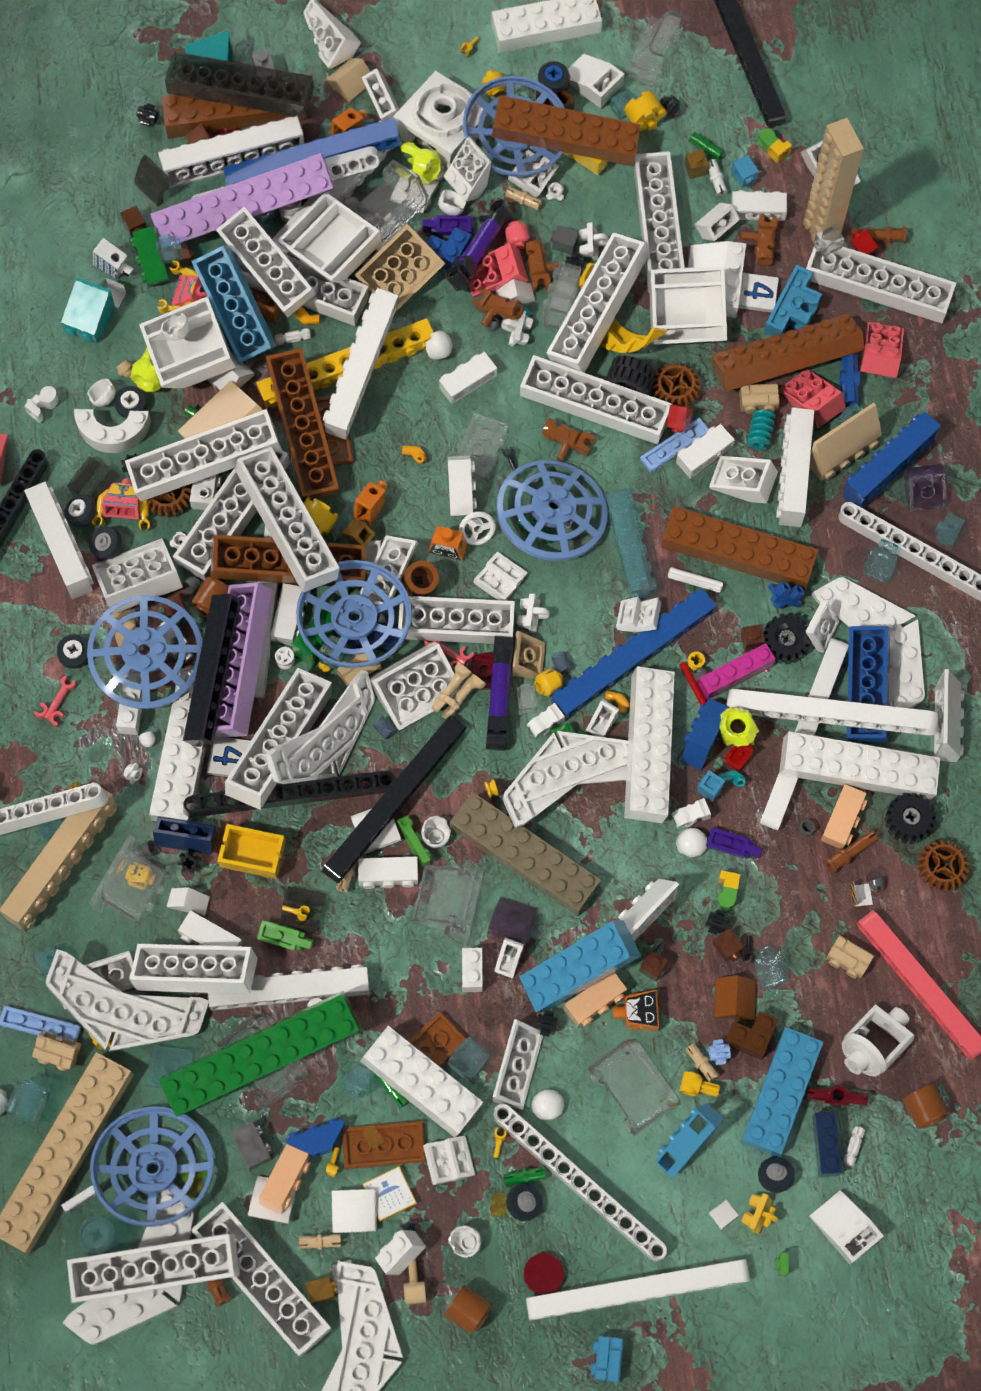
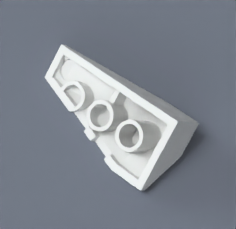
M310 0L303 13L309 29L313 31L315 36L313 40L319 47L320 52L318 54L328 68L332 69L352 58L361 42L319 2Z

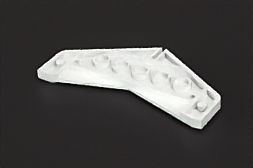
M843 577L833 580L812 593L818 604L822 600L827 601L837 618L849 628L850 626L889 627V706L912 709L919 705L925 697L918 619L902 627L904 624L915 619L916 616Z
M361 670L353 678L319 728L278 745L265 754L274 782L288 784L337 777V774L340 775L375 701L368 671Z
M557 731L556 735L561 743V748L553 732L503 795V802L514 827L518 828L528 823L578 784L626 781L628 741Z
M58 949L46 978L47 988L104 1050H106L111 1033L115 1034L109 1052L195 1036L200 1030L209 1004V1000L200 997L144 996L123 993L75 960L73 956Z
M165 1190L160 1194L156 1204L167 1202L175 1196L168 1190ZM179 1200L168 1208L156 1210L155 1221L174 1217L188 1207ZM192 1210L185 1217L163 1226L146 1227L138 1249L190 1240L194 1211ZM183 1285L88 1300L71 1312L63 1321V1324L87 1343L96 1345L177 1307L163 1293L166 1291L177 1301L181 1302Z
M338 1261L336 1277L342 1351L322 1391H380L402 1363L400 1361L384 1359L383 1356L389 1355L403 1358L384 1296L373 1268Z

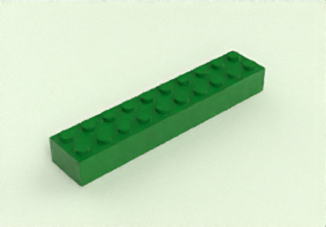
M343 990L162 1076L159 1079V1083L175 1116L178 1117L358 1032L361 1025Z

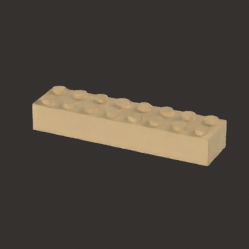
M105 789L103 790L108 794V801L104 806L66 817L1 906L0 912L7 921L24 932L35 924L36 916L39 912L42 913L46 909L47 901L51 896L56 895L62 880L65 881L69 877L70 869L74 864L77 865L80 862L82 853L92 845L94 836L97 832L100 833L103 830L107 818L112 817L116 812L117 804L112 794Z

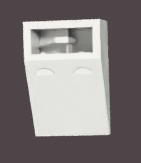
M583 54L568 69L570 86L599 108L624 85L623 72L611 63Z
M469 136L443 177L464 201L479 199L488 184L491 161Z
M841 1190L809 1216L849 1265L884 1236L873 1222Z

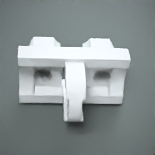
M592 222L587 223V228L579 230L580 240L582 242L588 241V244L579 246L580 254L582 257L591 256L593 260H598V247L607 244L609 241L608 236L602 233L598 234V230L593 228Z
M526 311L523 312L519 319H505L502 321V328L511 332L508 343L510 346H514L516 343L526 345L529 340V334L521 332L522 328L529 330L533 323L532 318L525 316Z
M529 594V598L520 599V609L527 611V615H519L517 620L520 628H528L531 633H537L538 619H547L550 613L546 608L540 607L541 600L536 598V594Z

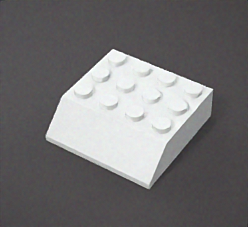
M324 192L277 240V243L329 281L337 282L346 280L382 243L380 230Z
M724 266L649 270L651 329L665 328L668 331L654 340L652 344L727 341Z
M208 296L139 324L162 388H187L236 368L217 315ZM184 313L189 322V332L181 340L167 339L161 332V324L165 320L170 319L172 314L181 316L180 314Z

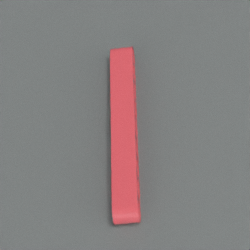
M872 910L857 922V926L964 1055L971 1061L981 1054V1036L881 917Z

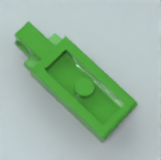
M405 816L397 820L404 839L414 856L417 857L420 867L422 869L429 867L431 855L428 849H424L421 845L422 840L418 832L414 833L411 819Z
M265 919L262 920L257 937L258 940L291 950H301V947L311 949L314 940L304 937L305 933L300 930Z

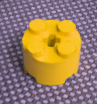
M645 91L641 93L642 96L638 99L632 98L626 104L624 111L630 122L641 124L640 131L647 129L652 131L667 113L653 91Z
M307 497L303 504L321 536H327L338 519V514H332L329 511L330 507L315 498L313 501H310L311 498Z

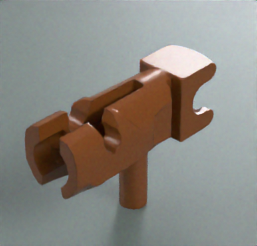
M760 214L758 233L741 232V239L755 240L754 242H757L755 254L756 263L759 265H772L777 227L776 215L773 216L771 222H766L764 215Z
M529 241L526 243L525 248L527 256H529L528 265L533 293H537V286L540 284L545 286L546 291H550L551 281L548 271L564 269L563 262H546L545 257L547 255L541 241Z
M485 289L480 290V293L484 294L481 300H473L474 307L479 312L486 313L481 322V325L484 327L488 326L494 315L498 314L507 319H519L524 312V306L519 305L520 301L494 295L491 291Z
M548 418L542 435L552 442L561 443L562 448L557 456L559 461L564 460L569 448L574 449L580 455L588 456L589 447L584 444L593 445L595 442L594 435L585 431L581 433L564 424L556 427L557 421Z

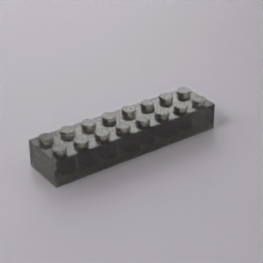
M175 51L173 52L165 78L168 94L306 118L314 91L313 76Z

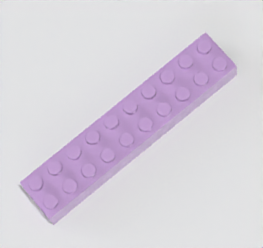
M320 153L151 213V217L164 249L216 231L243 207L253 217L330 191L335 189L324 155Z

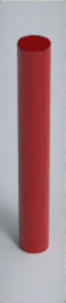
M686 661L682 662L679 666L700 706L702 703L706 705L707 701L695 681Z

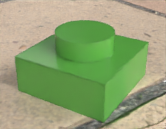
M779 1253L778 1258H775L774 1265L775 1270L778 1271V1276H787L789 1274L788 1253Z

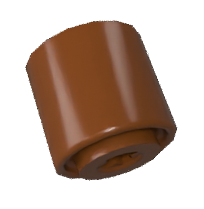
M419 560L413 562L405 570L401 583L409 596L425 597L436 588L439 582V574L432 563ZM421 577L422 585L418 584L416 586L413 578Z
M206 577L191 601L192 607L198 614L208 618L212 595L227 594L229 586L217 579Z
M934 1083L902 1099L917 1129L929 1128L943 1121L945 1116L950 1113Z
M464 1284L447 1309L444 1317L472 1335L475 1330H479L491 1311L489 1307L492 1303Z

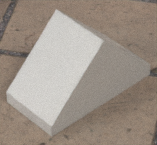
M512 279L496 290L497 296L520 301V304L535 301L531 284Z
M602 699L586 731L594 736L605 737L618 718L619 709Z
M172 888L167 908L188 913L191 910L198 915L205 916L210 897L191 888Z
M505 938L494 972L513 978L524 950V944Z

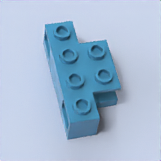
M799 265L795 266L766 322L764 334L769 336L783 334L788 326L799 329L809 325L822 296L821 293L808 288L813 274L812 271Z
M706 1102L700 1108L696 1106L689 1113V1117L679 1125V1129L667 1140L670 1142L669 1145L664 1144L657 1152L659 1157L654 1162L673 1179L707 1142V1138L718 1129L724 1118ZM701 1116L708 1124L698 1135L691 1126ZM667 1153L671 1154L677 1161L674 1162V1161H673L668 1155H666V1154H667Z

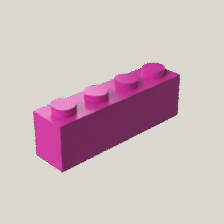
M765 643L699 678L698 686L708 701L709 698L712 699L773 667L775 657Z

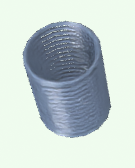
M563 651L557 652L551 657L557 671L562 672L561 674H565L572 669Z
M382 716L374 722L373 726L384 739H388L395 733V728L389 722L387 723V720Z

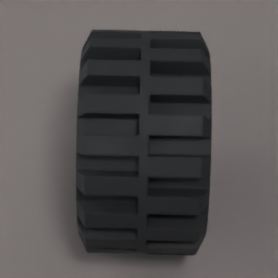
M616 356L611 363L605 380L649 395L656 373L649 364L638 358Z

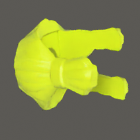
M413 142L403 143L401 151L413 156L408 159V162L413 164V169H407L399 164L393 170L405 174L408 178L414 180L415 184H428L436 180L441 171V160L437 151L421 149Z
M146 347L142 357L133 364L131 380H133L138 388L146 392H156L161 388V384Z
M730 707L721 714L719 729L725 745L730 746L733 744L737 747L746 746L750 743L752 746L754 745L756 733L759 732V729L748 709ZM740 719L742 726L744 724L746 726L745 731L738 734L734 733L730 729V724L733 720Z

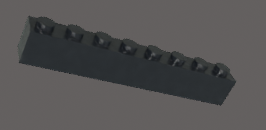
M230 593L212 595L183 737L184 742L194 747L213 746L242 602V600Z

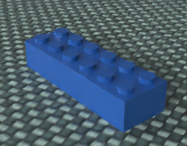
M925 411L920 416L917 414L911 420V424L908 427L904 426L898 432V436L895 439L891 438L885 444V448L882 451L878 450L872 456V460L869 463L865 462L859 468V472L856 475L852 474L846 480L847 485L844 487L843 498L847 502L864 508L935 442L941 425Z
M850 626L848 702L889 706V627ZM847 726L848 742L858 744H888V731Z

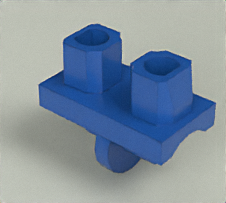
M782 581L778 585L771 583L768 586L773 595L771 601L775 608L782 609L785 605L799 608L802 605L800 598L805 593L801 585L796 584L793 588H790L787 582Z

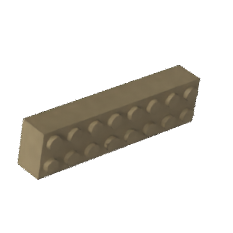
M474 792L470 794L450 821L451 830L577 917L600 886L601 880L525 827L515 828L509 816Z

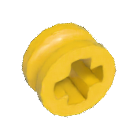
M692 652L689 655L687 664L690 669L696 670L698 667L704 666L705 657L702 653ZM695 657L699 658L698 665L694 664L693 660Z
M494 779L489 783L484 782L489 799L493 795L499 796Z

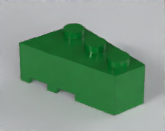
M154 227L133 231V237L130 240L132 247L137 248L138 255H135L138 266L142 265L143 272L140 274L143 283H147L148 287L169 282Z
M321 609L320 624L331 623V613ZM314 618L304 629L315 627ZM332 630L324 634L332 641L337 632ZM299 634L291 643L294 657L313 668L320 658L306 646L301 635ZM318 634L308 636L311 644L320 653L325 652L328 645L323 642Z

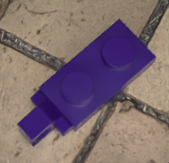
M436 215L432 220L422 221V231L431 232V234L451 235L456 227L470 233L472 236L471 216Z
M717 828L711 829L706 845L707 848L743 859H749V856L760 858L762 848L753 846L754 842L750 841V838Z

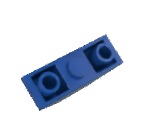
M334 1118L327 1121V1125L321 1127L319 1124L311 1126L304 1133H300V1131L293 1132L288 1135L289 1138H286L285 1141L286 1144L308 1153L309 1157L316 1158L333 1152L342 1134V1130L345 1128V1123L343 1119Z

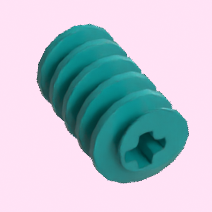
M767 410L754 411L746 443L747 447L756 451L766 450L765 446L770 445L768 439L772 437L770 433L773 431V428L771 426L774 425L773 419L776 417L773 412Z

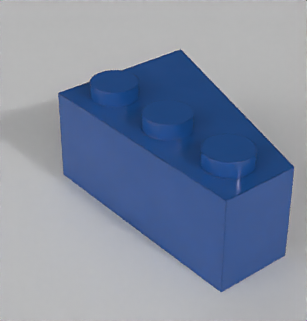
M710 698L706 705L702 703L698 711L700 717L699 719L695 717L691 725L693 731H688L684 742L687 744L680 760L681 762L702 770L711 747L720 732L721 714L730 707Z

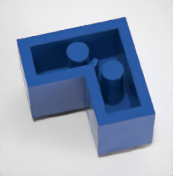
M455 227L448 241L430 235L426 243L445 263L441 268L448 270L452 267L451 264L455 258L462 256L470 244L471 234Z

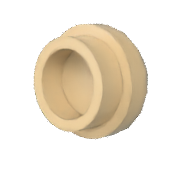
M127 359L116 368L119 376L131 379L133 362L130 363Z

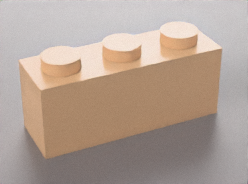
M846 784L844 785L821 841L839 849H843L845 844L849 846L853 837L850 831L852 827H857L860 817H857L859 810L863 811L867 800L864 799L866 796L865 792Z
M613 972L564 1004V1009L577 1027L581 1025L585 1027L594 1020L592 1017L596 1014L602 1015L608 1011L610 1004L613 1002L617 1004L625 998L624 994H626L627 988L615 972Z
M286 1144L259 1196L260 1205L280 1214L283 1213L285 1208H289L293 1199L291 1197L294 1190L297 1191L302 1182L300 1179L302 1174H306L309 1170L311 1162H309L308 1153Z

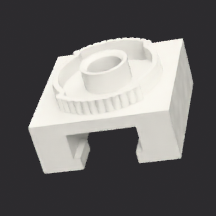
M435 71L393 116L398 125L401 140L412 142L416 137H419L436 148L441 165L448 169L465 142L462 120L465 107L473 94ZM477 102L474 103L469 113L468 127L478 128L479 117L483 109ZM445 105L452 108V110L448 113H440L437 111V109L442 110L445 107ZM489 114L485 117L483 128H488L491 125L492 117ZM469 134L474 142L478 140L479 135Z

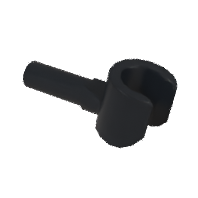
M509 446L511 453L505 455L504 449H502V454L508 459L514 471L517 469L513 459L514 450Z
M749 935L746 940L745 953L742 955L743 962L745 961V954L751 955V962L754 960V955L751 952L752 936Z

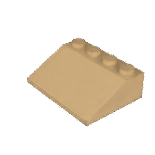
M406 222L355 273V276L363 284L368 285L369 290L373 293L379 288L398 295L397 311L445 263Z
M230 381L177 432L186 439L263 411V409Z
M872 403L814 442L810 454L809 468L820 481L824 479L829 480L836 474V471L839 469L844 470L851 464V461L854 459L859 460L865 455L866 451L869 449L874 450L880 445L882 432L875 403Z

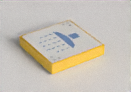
M399 1166L362 1184L365 1190L376 1189V1211L380 1222L417 1204Z

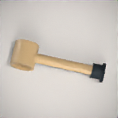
M406 1223L400 1226L403 1230L415 1231L417 1223ZM415 1258L408 1266L410 1282L404 1283L406 1305L426 1303L424 1281L418 1282Z

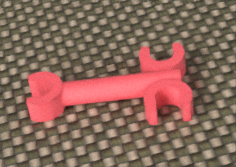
M424 641L425 646L430 644L428 641ZM433 641L440 645L446 656L454 660L450 662L451 668L456 666L458 662L464 666L467 661L474 657V652H471L469 656L463 654L466 647H462L460 655H458L439 641Z
M67 676L61 679L62 687L49 709L46 704L40 703L39 706L44 711L42 713L34 712L37 718H45L55 727H59V723L54 721L56 717L64 719L62 712L56 710L67 692L76 687L75 680L70 685H66Z

